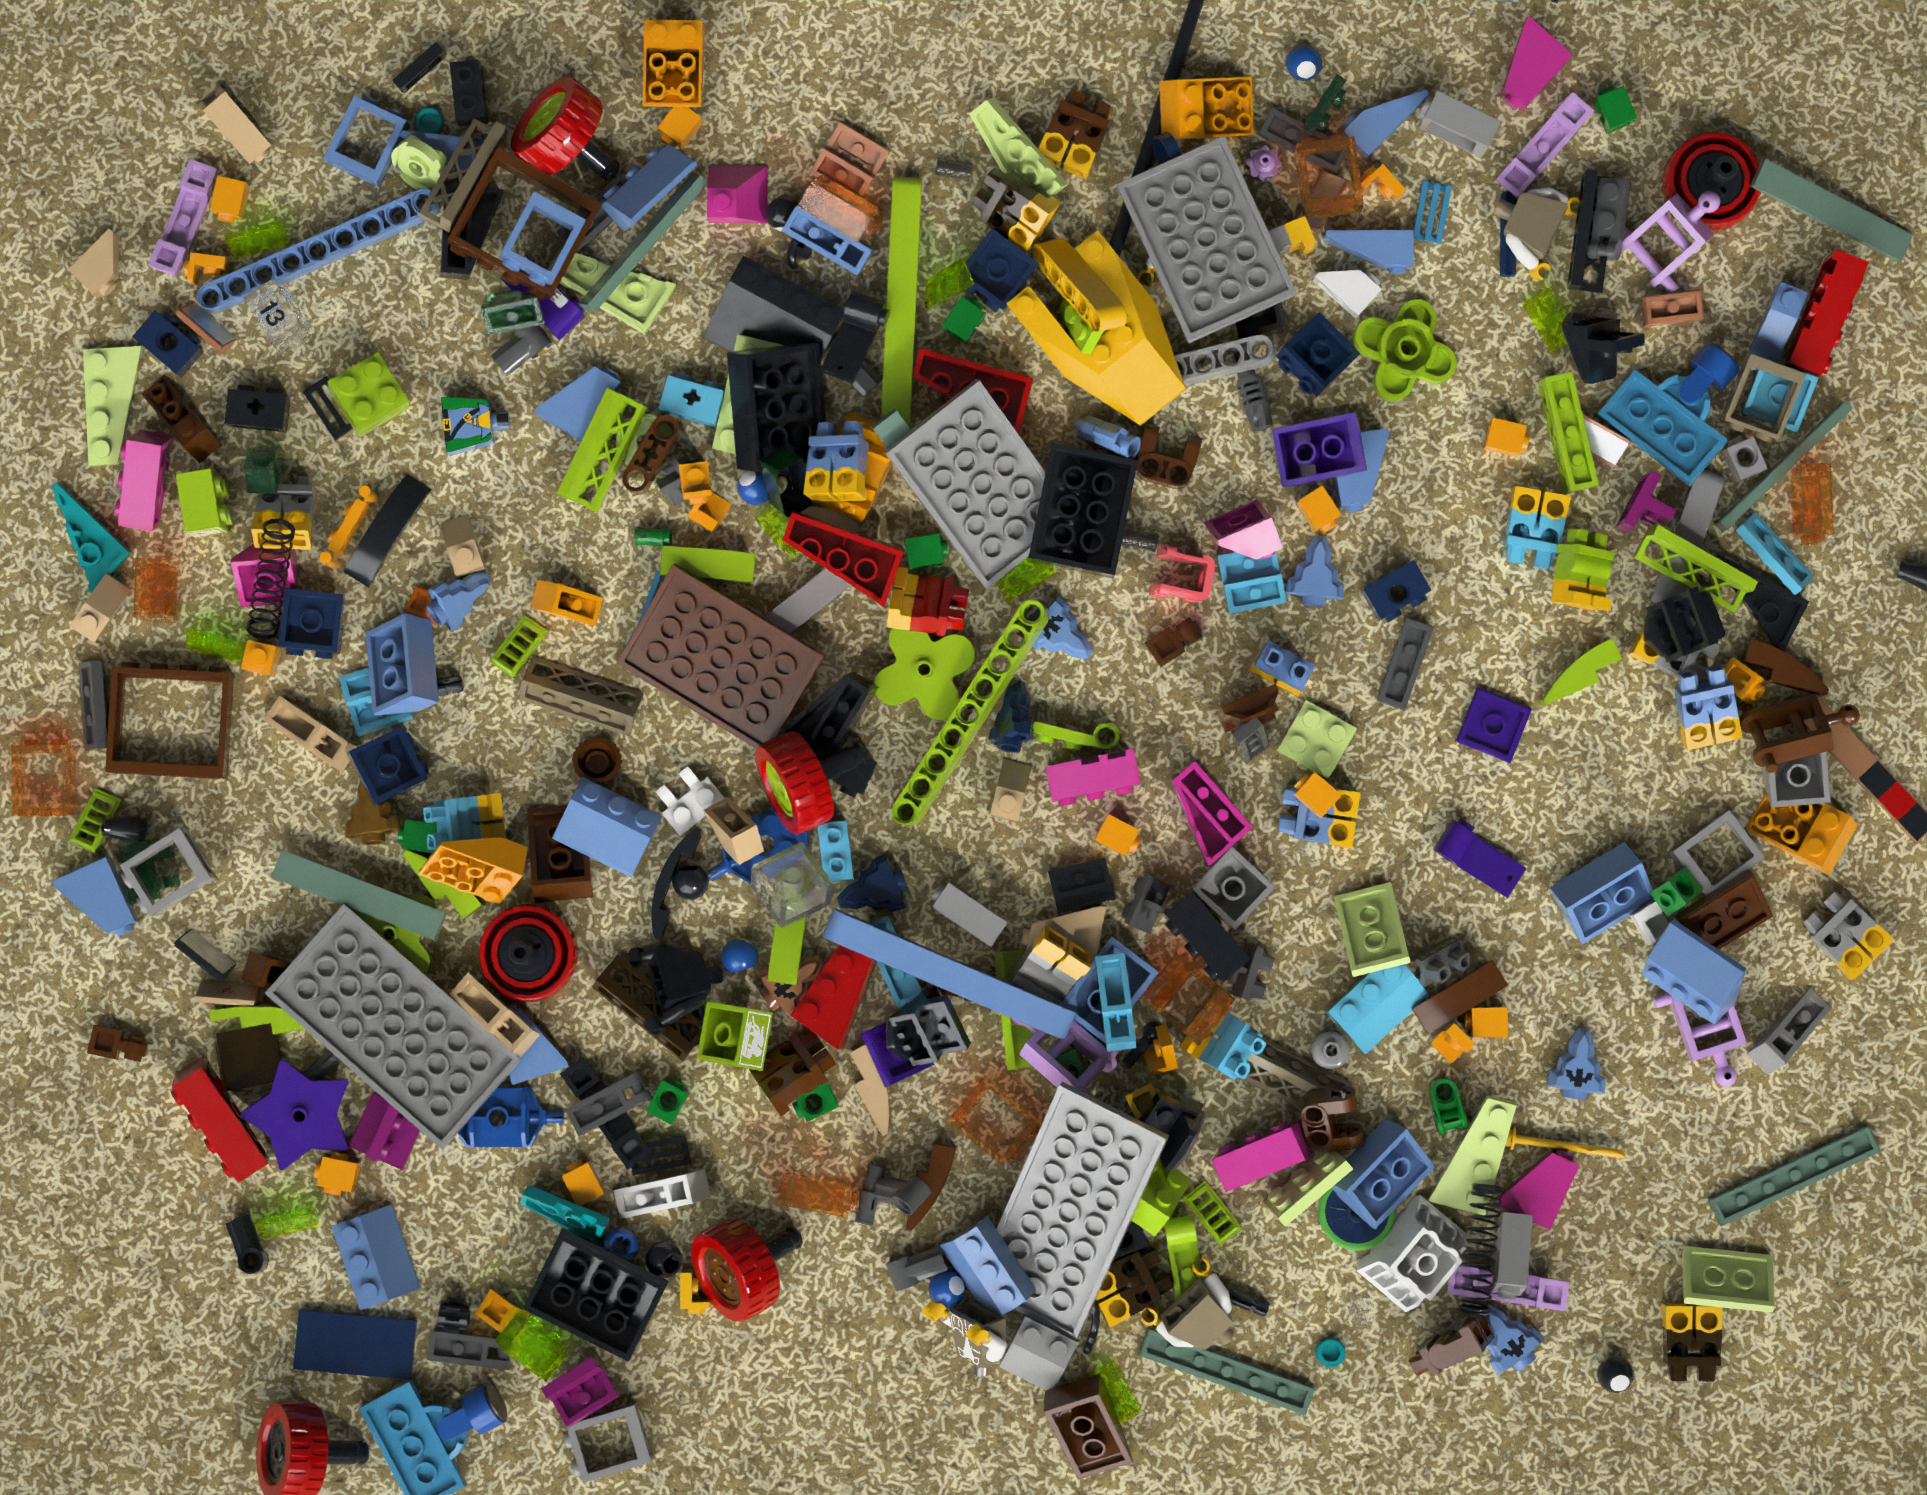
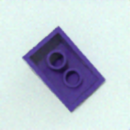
M1357 412L1272 429L1282 487H1295L1367 470Z

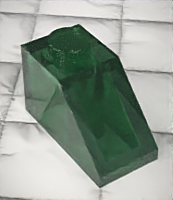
M514 289L486 295L480 308L488 335L545 324L538 296Z
M248 447L244 464L248 493L277 494L285 459L284 450L279 448Z

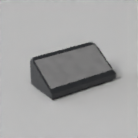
M193 929L188 930L174 943L176 948L217 981L225 980L236 966V963Z

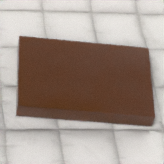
M1748 869L1677 913L1674 917L1681 925L1720 950L1767 921L1773 915L1754 874Z

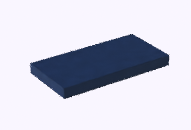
M300 1309L298 1313L293 1369L411 1380L417 1320Z

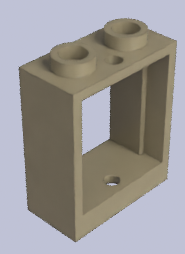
M1747 351L1721 418L1728 421L1726 426L1731 429L1743 432L1744 428L1755 431L1754 437L1767 442H1771L1772 438L1780 440L1806 373ZM1751 367L1790 380L1772 428L1733 414Z

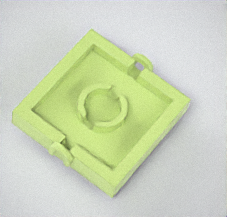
M1306 700L1277 752L1297 763L1296 766L1299 768L1303 765V770L1307 771L1309 769L1329 780L1357 728L1339 719L1337 714L1333 713L1332 715L1330 710L1325 711Z

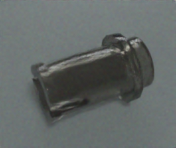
M944 156V158L937 159L935 175L940 176V179H943V176L969 181L972 163L948 160L947 156Z
M1130 526L1129 528H1124L1121 545L1126 546V549L1134 547L1155 552L1159 534L1134 530V527Z

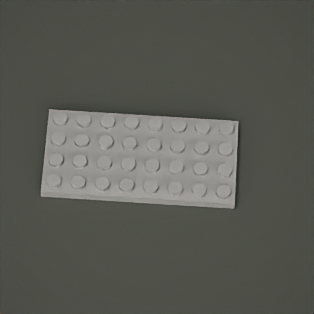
M345 904L340 907L265 992L268 997L441 1149L448 1145L522 1060Z
M1064 1082L1058 1086L996 1230L1036 1288L1035 1292L1026 1302L1014 1309L1076 1341L1080 1336L1169 1135Z

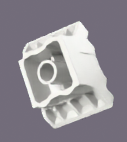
M1418 1195L1407 1202L1405 1211L1397 1214L1393 1227L1387 1237L1378 1245L1372 1247L1370 1254L1360 1259L1357 1272L1407 1312L1418 1307L1424 1298L1431 1301L1463 1261L1459 1256L1466 1249V1239H1468L1469 1235L1425 1198Z

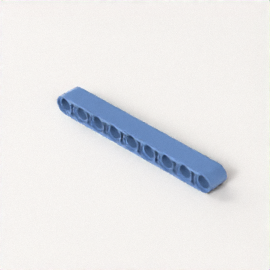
M425 188L416 190L209 282L198 290L197 301L209 313L223 312L421 224L426 220L419 217V203L422 199L428 198L431 190ZM440 202L433 204L428 212L437 215L440 211ZM397 210L406 211V217L401 222H394L392 220L393 214ZM370 222H379V230L375 234L366 233V226ZM343 234H352L353 240L348 246H341L339 244V239ZM316 246H326L324 256L320 258L313 257L312 253ZM298 257L299 265L293 270L286 269L288 259ZM272 269L271 279L266 282L260 281L261 271ZM237 281H245L246 287L244 291L239 294L233 293V285ZM213 292L218 293V302L212 306L207 305V296Z
M833 909L822 935L832 942L1063 1040L1066 1039L1077 1014L1076 1011L838 909Z

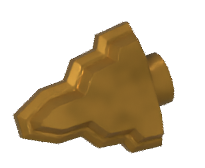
M360 780L357 788L358 801L351 807V819L346 822L345 837L361 838L363 845L386 843V834L401 830L399 816L393 813L391 802L388 800L374 806Z

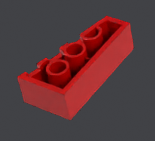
M1837 249L1824 259L1784 365L1820 377L1822 373L1827 374L1833 360L1830 354L1833 347H1837L1843 334L1841 328L1852 311V302L1861 287L1869 261Z
M923 348L919 349L912 376L913 380L949 400L975 379L980 380L1019 435L1033 378Z
M795 510L791 513L782 539L811 560L826 568L829 572L852 585L861 593H864L881 606H885L904 553L903 548Z
M839 945L790 1016L837 1050H843L877 960Z
M204 1055L175 1073L171 1095L179 1106L184 1104L190 1113L187 1117L191 1125L196 1130L201 1129L206 1136L204 1142L212 1154L217 1152L223 1161L220 1165L229 1178L233 1176L237 1183L266 1166L269 1156L249 1124H241L240 1120L243 1118L240 1116L239 1108L232 1099H225L226 1091L223 1087L224 1084L218 1075H210L206 1068L210 1062Z

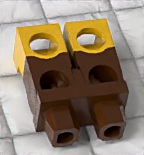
M1072 89L1065 101L1061 100L1038 149L1051 165L1060 168L1071 140L1074 141L1064 162L1063 170L1087 180L1110 120H1108L1111 106L1097 100L1092 112L1084 110L1081 107L1086 95Z

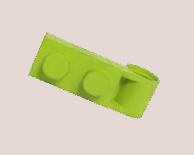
M1063 298L1059 306L1063 320L1080 351L1091 354L1103 331H1093L1070 303Z
M1034 721L1033 724L1034 735H1037L1036 741L1052 745L1054 740L1065 742L1064 748L1081 752L1082 747L1111 750L1117 745L1120 738L1119 730L1111 723L1098 725L1093 735ZM1100 730H1111L1114 734V741L1109 745L1100 743L1098 740V732Z
M1193 1214L1169 1218L1164 1224L1176 1300L1199 1278L1203 1280V1275H1197L1192 1269L1193 1262L1197 1268L1201 1269Z

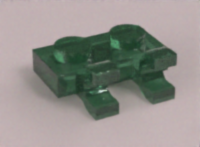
M1336 74L1329 87L1325 89L1320 97L1317 106L1304 122V130L1312 135L1316 130L1323 134L1326 133L1330 126L1328 121L1332 116L1327 113L1330 107L1333 106L1339 112L1345 103L1343 97L1347 91L1343 87L1346 79Z
M150 841L119 847L121 862H126L151 846ZM168 846L135 867L136 872L153 900L161 899L160 890L181 886L179 874L157 878L154 861L174 858L173 846ZM126 885L130 905L137 904V893L134 888L130 889Z

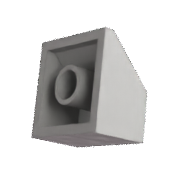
M1827 752L1777 764L1778 769L1773 773L1767 772L1766 768L1762 767V775L1770 807L1831 802Z
M1231 847L1195 885L1192 891L1220 920L1235 932L1274 890L1275 886Z
M1024 1314L999 1367L1044 1390L1055 1388L1074 1353L1078 1339L1075 1341Z

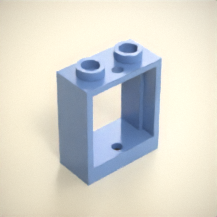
M353 96L324 156V160L328 164L380 188L392 164V152L403 141L400 133L402 130L408 131L410 125L405 120L406 115L393 108H390L389 111L378 107L380 103L368 96H363L362 99ZM360 109L395 125L375 169L339 153Z
M533 192L499 258L504 260L502 264L515 272L521 269L530 274L529 279L536 284L545 286L547 283L551 286L586 219ZM532 210L572 231L551 271L511 251Z

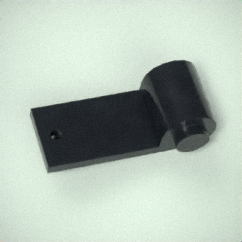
M856 291L851 292L844 308L843 322L821 367L822 373L852 384L854 383L880 325L884 327L888 321L890 310L886 309V302Z

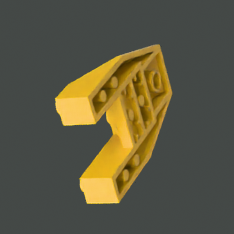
M1097 230L1075 249L1122 302L1126 310L1127 320L1124 326L1103 331L1091 354L1080 351L1071 333L1068 334L1030 286L1026 287L1006 304L1065 378L1141 426L1185 391L1186 387L1157 304Z

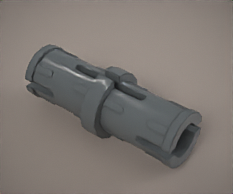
M868 1164L863 1189L859 1190L861 1197L855 1222L873 1226L878 1199L874 1195L876 1191L875 1183L881 1177H884L885 1167Z

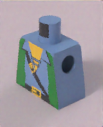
M441 397L446 453L449 456L495 444L494 431L511 428L509 412L492 413L489 400Z

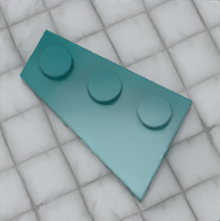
M528 1185L520 1201V1205L596 1245L599 1244L609 1221V1217L552 1195L540 1187Z

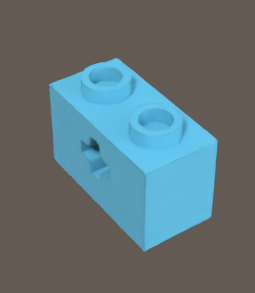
M676 373L675 377L668 375L659 404V411L716 428L725 393L723 390H720L721 385L710 381H704L703 385L694 383L691 376ZM693 392H696L700 402L694 401L693 406L689 405L686 396H692Z
M847 821L829 822L818 826L824 883L854 880Z

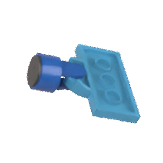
M1705 343L1689 362L1694 370L1689 377L1678 376L1677 374L1667 378L1657 386L1635 369L1598 412L1600 419L1629 439L1634 445L1689 487L1727 443V438L1706 423L1710 415L1711 399L1707 389L1713 386L1723 391L1740 371L1738 362L1723 348L1714 343Z
M410 1380L359 1408L404 1495H450L468 1485L454 1459L463 1451L468 1441V1431L474 1428L478 1433L484 1434L505 1423L507 1420L506 1405L500 1393L493 1385L483 1383L463 1394L461 1397L463 1408L458 1410L446 1403H433L426 1406L413 1380Z

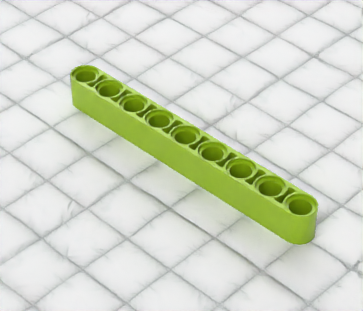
M893 176L886 308L890 310V315L885 329L881 419L895 409L910 428L922 178Z
M1034 599L1026 600L1014 614L894 803L892 816L897 823L915 826L924 818L1048 623L1049 610L1041 602ZM1033 607H1039V618L1035 621H1029V610ZM1022 631L1024 634L1023 643L1019 646H1014L1012 643L1013 635L1016 632ZM1002 656H1006L1009 661L1008 667L1003 671H998L996 668L997 660ZM986 681H990L993 685L992 692L987 696H983L980 692L981 685ZM970 706H975L977 710L976 717L971 721H967L965 718L966 709ZM958 730L961 734V740L957 745L952 746L949 742V736L953 731ZM942 755L945 759V765L941 770L936 771L933 766L934 759ZM927 780L929 791L921 796L918 792V785L921 781ZM906 805H911L914 810V814L909 820H905L902 816V810Z

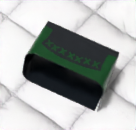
M782 446L759 460L769 504L786 517H790L793 510L801 512L811 505L812 500L803 494L806 468L804 460L800 456ZM785 477L787 479V487L780 494L776 478Z

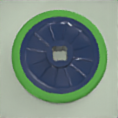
M1333 1188L1324 1193L1319 1201L1318 1215L1323 1231L1334 1243L1346 1249L1365 1250L1378 1245L1390 1233L1395 1221L1396 1212L1394 1209L1376 1229H1373L1362 1218L1358 1219V1217L1351 1215L1352 1209L1340 1199Z

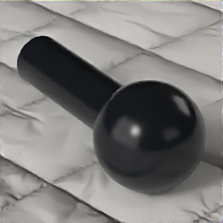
M1150 1021L1144 1026L1142 1031L1143 1037L1136 1044V1048H1133L1122 1060V1063L1127 1068L1131 1069L1153 1044V1040L1158 1039L1155 1027L1163 1025L1162 1023Z

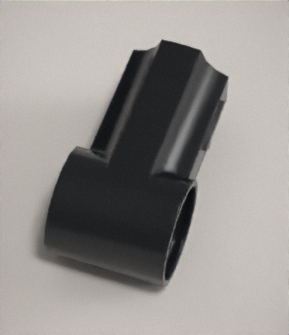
M251 1214L226 1223L225 1225L238 1257L237 1263L240 1270L247 1274L263 1272L268 1266L269 1257L263 1249ZM252 1252L258 1254L260 1259L259 1265L255 1269H252L247 1264V1258Z

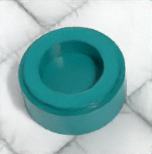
M425 107L416 114L414 124L418 132L439 134L444 127V118L437 109Z
M1327 1337L1317 1344L1316 1357L1322 1365L1336 1367L1343 1362L1346 1351L1340 1340L1334 1337Z

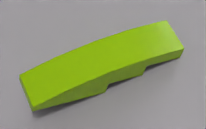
M789 865L784 867L767 978L769 982L797 985L813 869Z
M241 1006L209 1010L210 1022L240 1017L242 1028L271 1023L273 1035L305 1029L281 1007Z

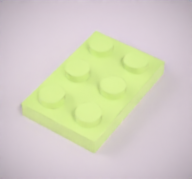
M1391 882L1334 896L1353 977L1411 963Z
M1318 1151L1310 1164L1305 1168L1297 1169L1291 1175V1180L1282 1187L1279 1186L1269 1193L1268 1199L1263 1203L1284 1226H1287L1352 1171L1353 1168L1337 1151Z
M1684 1246L1682 1251L1684 1303L1773 1312L1775 1308L1773 1255Z

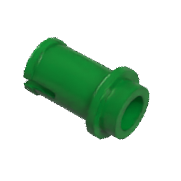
M666 526L661 528H635L634 534L647 536L646 538L634 537L636 546H660L661 549L662 546H671L672 530L666 529Z

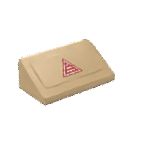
M202 980L195 995V1001L254 1007L259 1002L260 987L254 984Z

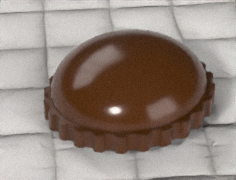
M591 737L589 740L585 739L584 742L579 743V746L575 748L576 751L573 752L572 765L579 778L584 777L596 784L603 785L605 782L609 783L611 779H615V776L621 770L622 755L619 753L620 750L616 748V744L611 743V740H606V738Z

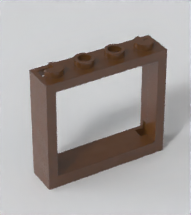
M497 147L446 243L451 245L449 249L462 257L469 255L477 260L476 264L489 272L495 269L502 273V279L514 286L520 283L529 288L528 293L540 300L547 298L550 300L602 204L506 150ZM498 166L586 214L584 218L586 221L551 286L536 284L529 279L527 274L521 271L515 272L502 264L503 261L460 238L463 229Z
M121 662V667H112L105 772L228 779L234 674L226 673L227 668L216 666H209V672L197 671V666L180 665L179 670H169L168 664L150 663V668H139V663ZM126 678L223 683L218 765L204 766L120 761Z

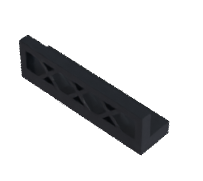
M1586 169L1582 174L1580 202L1577 210L1567 289L1602 293L1607 256H1600L1598 268L1594 263L1598 259L1589 258L1587 248L1588 241L1591 239L1589 233L1590 231L1592 233L1593 228L1591 226L1592 212L1596 208V206L1593 207V203L1596 204L1597 201L1595 197L1596 182L1599 183L1600 178L1612 177L1597 176L1598 171ZM1604 238L1603 245H1608L1610 238ZM1590 265L1598 274L1597 286L1583 284L1584 270Z

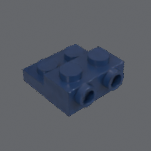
M992 228L957 276L962 280L959 285L972 295L976 291L985 297L982 303L994 312H997L999 308L1005 312L1008 308L1006 303L1019 294L1023 285L1039 263Z
M1319 312L1283 346L1276 357L1279 359V367L1285 373L1290 374L1292 372L1300 380L1299 386L1305 393H1313L1317 397L1360 353Z
M285 588L278 647L286 649V654L303 656L304 651L315 652L316 658L333 659V654H340L344 626L342 625L345 595Z
M402 727L347 753L374 806L424 784L428 779L426 776L429 774L428 768L422 758H417L413 750L415 748L414 740L409 732L404 733Z

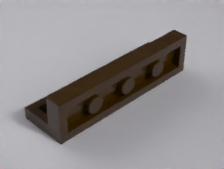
M617 955L596 979L592 987L680 1060L684 1061L700 1041L703 1023L691 1013L683 1016L684 1019H679L671 1024L675 1025V1029L670 1024L665 1025L666 1030L658 1036H654L649 1032L645 1020L650 1017H659L657 1016L656 1007L659 1005V1001L655 998L657 994L654 983L620 955ZM619 965L627 972L628 982L617 983L608 975ZM645 986L650 990L651 1001L640 1002L635 998L634 987ZM690 1023L699 1030L691 1042L680 1034L679 1024Z

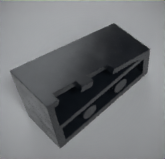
M445 185L447 194L454 193L458 186ZM485 189L460 235L461 239L479 249L482 248L503 196L504 189ZM443 202V212H444V210H445V208H446L445 202ZM442 229L439 278L469 280L476 259L469 255L462 257L449 249L451 245L446 243L450 233Z
M855 671L848 673L777 733L780 735L790 731L799 733L810 745L818 759L843 748L879 687Z
M1193 892L1188 894L1165 914V919L1167 920L1165 926L1175 937L1180 935L1187 944L1184 947L1195 960L1198 957L1201 958L1207 965L1203 968L1204 971L1214 982L1219 979L1224 983L1250 961L1249 956Z

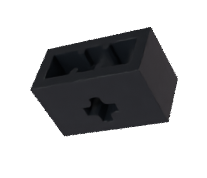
M479 59L450 62L455 119L460 127L470 126L473 119L488 124L483 69Z
M237 385V389H228L224 424L235 428L287 433L291 398L287 394H283L284 390L266 388V392L254 391L255 387L247 385ZM259 401L264 406V410L261 409L256 414L252 410V406H257Z

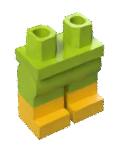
M1568 529L1566 544H1557L1556 553L1560 554L1556 561L1551 602L1585 610L1611 611L1612 599L1606 598L1607 581L1612 571L1610 561H1614L1615 552L1606 550L1608 535L1588 533L1587 530Z

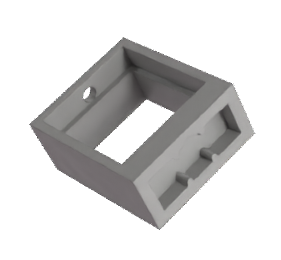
M1440 91L1436 92L1434 98L1427 97L1417 119L1422 121L1419 129L1480 158L1483 157L1501 122Z
M1730 810L1724 811L1668 852L1680 869L1687 866L1703 887V890L1699 893L1702 898L1765 858L1761 853L1763 850L1761 843L1755 836L1749 837L1743 829L1746 824L1737 812L1732 814ZM1726 822L1751 857L1712 885L1687 850Z
M187 828L176 829L120 865L123 870L121 877L128 888H134L138 895L136 899L138 906L145 914L149 913L150 916H158L217 879ZM175 843L196 878L155 903L136 872L135 867Z
M950 883L946 887L940 884L931 897V900L935 902L932 908L989 947L993 945L1008 923Z
M1503 1212L1497 1221L1500 1226L1496 1229L1495 1234L1498 1236V1239L1495 1240L1494 1246L1497 1251L1494 1252L1496 1263L1493 1264V1272L1495 1274L1492 1276L1493 1287H1491V1293H1498L1499 1298L1516 1299V1295L1521 1296L1528 1286L1533 1215Z
M637 1402L586 1417L570 1428L567 1427V1431L563 1432L567 1448H573L576 1458L572 1460L576 1477L581 1476L583 1483L648 1464L653 1460ZM625 1416L637 1457L589 1471L578 1430Z

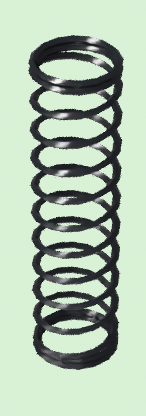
M283 519L267 520L263 524L264 533L261 535L264 542L260 544L262 552L258 554V557L261 561L257 563V568L260 571L255 573L257 581L254 582L253 586L256 590L252 593V597L255 600L250 603L252 610L249 612V616L251 619L247 622L246 630L251 636L263 640L271 639L278 635L279 618L282 612L281 607L283 606L282 599L285 595V580L288 577L287 569L290 565L288 560L291 558L290 550L293 548L292 540L295 535V527L289 521ZM275 523L281 524L290 529L291 533L285 535L278 531H268L266 526ZM266 534V535L269 536L270 538L277 539V540H287V539H288V541H286V542H281V543H280V542H277V541H271V540L265 539V538H264V535ZM290 542L289 548L284 545ZM263 544L281 545L287 550L284 552L265 550ZM288 552V557L286 558L283 554ZM263 553L280 555L285 560L281 562L264 560L261 558V555ZM287 562L286 568L281 564ZM261 563L279 565L284 570L275 572L263 570L259 566ZM261 572L276 574L282 580L274 582L260 579L258 574ZM285 572V576L282 577L280 573ZM259 582L275 584L280 589L278 591L259 589L256 587V584ZM280 591H282L281 597L277 594ZM255 593L274 594L279 599L274 601L258 599L255 597ZM258 601L273 604L277 609L269 611L263 608H255L253 603ZM279 611L278 616L273 612ZM252 612L270 613L275 619L254 618ZM270 622L274 628L259 630L251 627V625L254 623ZM252 630L265 633L275 630V632L270 635H262L255 633Z
M1474 1183L1471 1185V1189L1474 1190L1471 1192L1472 1195L1498 1201V1203H1470L1469 1205L1497 1214L1469 1215L1468 1217L1496 1226L1467 1227V1229L1495 1238L1466 1239V1241L1490 1247L1494 1250L1465 1251V1254L1479 1256L1493 1262H1464V1266L1482 1269L1491 1274H1463L1462 1277L1478 1280L1490 1285L1461 1286V1289L1481 1293L1489 1297L1460 1298V1301L1477 1305L1462 1304L1458 1306V1310L1468 1314L1489 1315L1491 1308L1477 1301H1487L1492 1296L1487 1292L1477 1289L1493 1287L1490 1281L1481 1277H1491L1495 1273L1491 1269L1482 1266L1492 1265L1496 1261L1483 1254L1494 1253L1497 1249L1483 1242L1495 1241L1498 1239V1236L1483 1230L1497 1229L1500 1225L1484 1218L1499 1217L1501 1213L1484 1206H1497L1502 1204V1201L1485 1194L1503 1193V1187Z

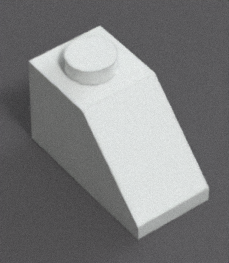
M1361 270L1319 272L1313 280L1355 319L1362 314L1382 290L1378 286L1380 284L1379 280L1370 272L1364 274Z

